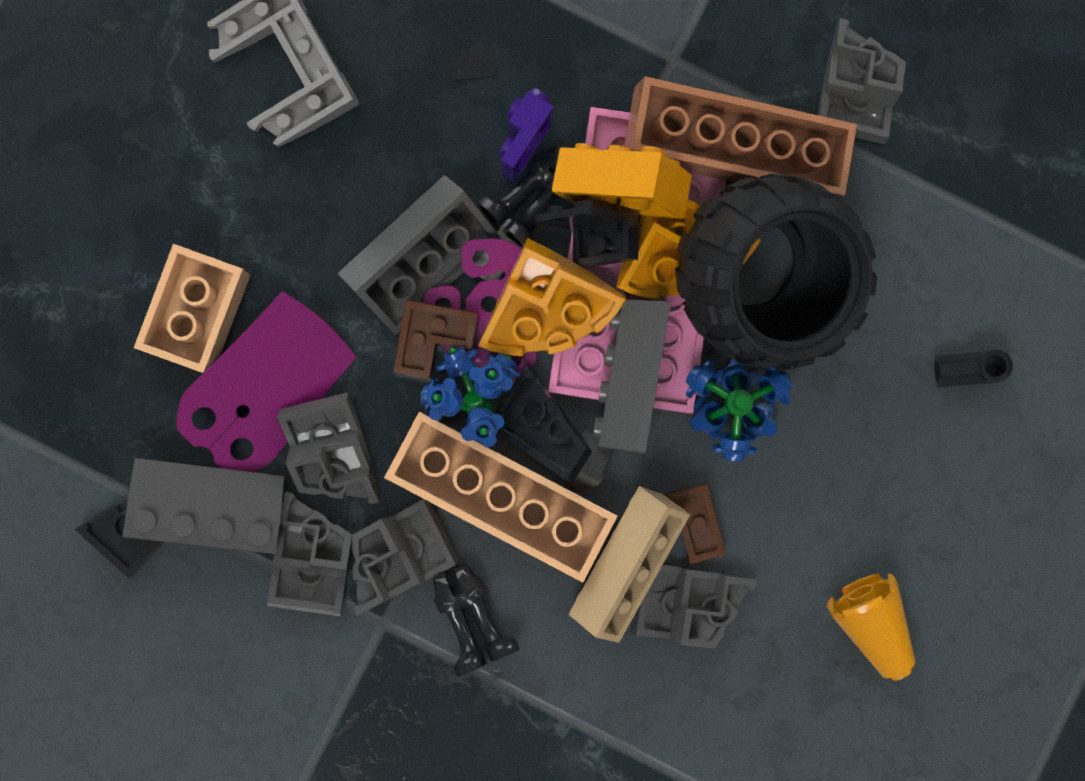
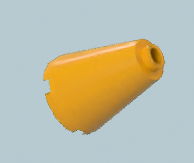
M879 573L860 578L841 589L843 596L837 601L834 596L829 599L827 608L831 617L883 678H891L896 681L911 674L916 661L899 585L892 574L888 573V579H882Z

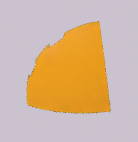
M688 199L684 219L641 216L638 221V260L622 263L616 287L630 294L651 299H660L661 296L679 295L677 292L675 268L680 267L681 254L677 248L682 233L688 234L696 221L693 214L701 205ZM758 239V240L752 245V247L750 248L748 254L746 255V257H745V259H744L743 264L747 261V259H748V258L751 256V254L754 252V250L756 249V247L758 246V244H759L760 241H761L760 239Z
M527 238L494 307L478 346L493 352L513 356H524L526 352L547 351L548 354L562 352L575 347L578 340L589 335L591 332L595 331L598 333L620 310L626 297L571 260Z

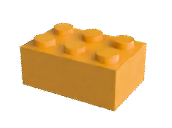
M577 143L575 148H560L552 192L572 204L578 201H595L598 208L620 206L623 213L684 219L692 175L680 166L679 161L668 158L664 155V150L656 147H643L642 152L631 151L629 148L620 145H609L608 150H600L593 145Z

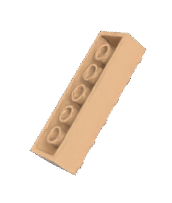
M421 412L418 413L384 477L581 582H584L617 518V515L505 456L484 447L482 444L474 440L465 441L461 433L438 421L432 420Z

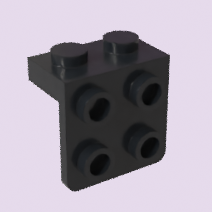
M578 201L574 203L575 208L551 206L547 208V213L535 215V224L573 230V262L582 268L638 260V215L623 213L620 206L598 208L595 201Z

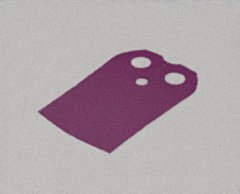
M282 291L246 331L183 393L177 413V430L194 447L202 446L209 449L214 456V463L221 468L249 472L262 469L274 460L287 443V439L277 419L279 409L322 399L357 356L322 318ZM240 405H246L250 409L249 415L245 418H240L236 414V409ZM201 407L212 409L216 416L214 425L206 430L196 428L192 422L193 413ZM246 438L251 441L253 453L249 458L236 460L232 457L230 446L236 439Z

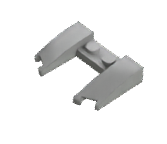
M242 0L207 22L210 29H218L219 49L209 50L211 60L216 63L275 33L305 86L248 121L247 125L249 128L258 132L261 127H264L277 136L273 144L280 147L319 128L360 104L344 74L337 68L307 14L308 10L302 0Z

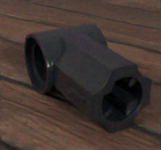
M997 349L986 352L935 356L934 375L937 387L993 384L1006 380L1013 371L1011 357L1006 352ZM989 357L996 359L1000 366V371L995 377L990 376L985 370V362Z

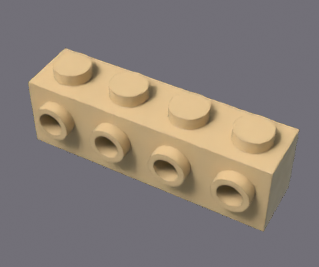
M639 486L620 522L612 532L611 538L599 560L595 563L593 571L582 591L578 594L569 615L595 638L619 643L691 514L663 494Z

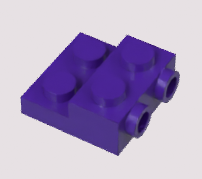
M536 88L528 91L523 99L517 97L507 112V116L510 117L507 123L510 136L503 144L499 154L502 156L500 160L502 175L514 183L553 125L554 106L550 104L551 99Z

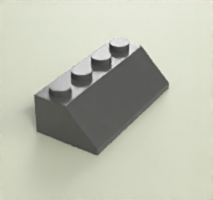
M444 175L350 261L338 275L396 336L401 329L405 300L423 302L427 290L451 285L464 272L462 269L461 251L462 246L467 241L473 239H500L501 237L468 195ZM476 251L473 255V262L479 259L485 251Z
M625 300L621 309L612 318L610 330L617 331L615 345L608 344L604 366L611 367L609 381L602 380L598 402L605 403L603 417H595L592 439L599 440L597 448L636 455L646 453L671 302Z
M135 458L123 537L276 554L284 476Z

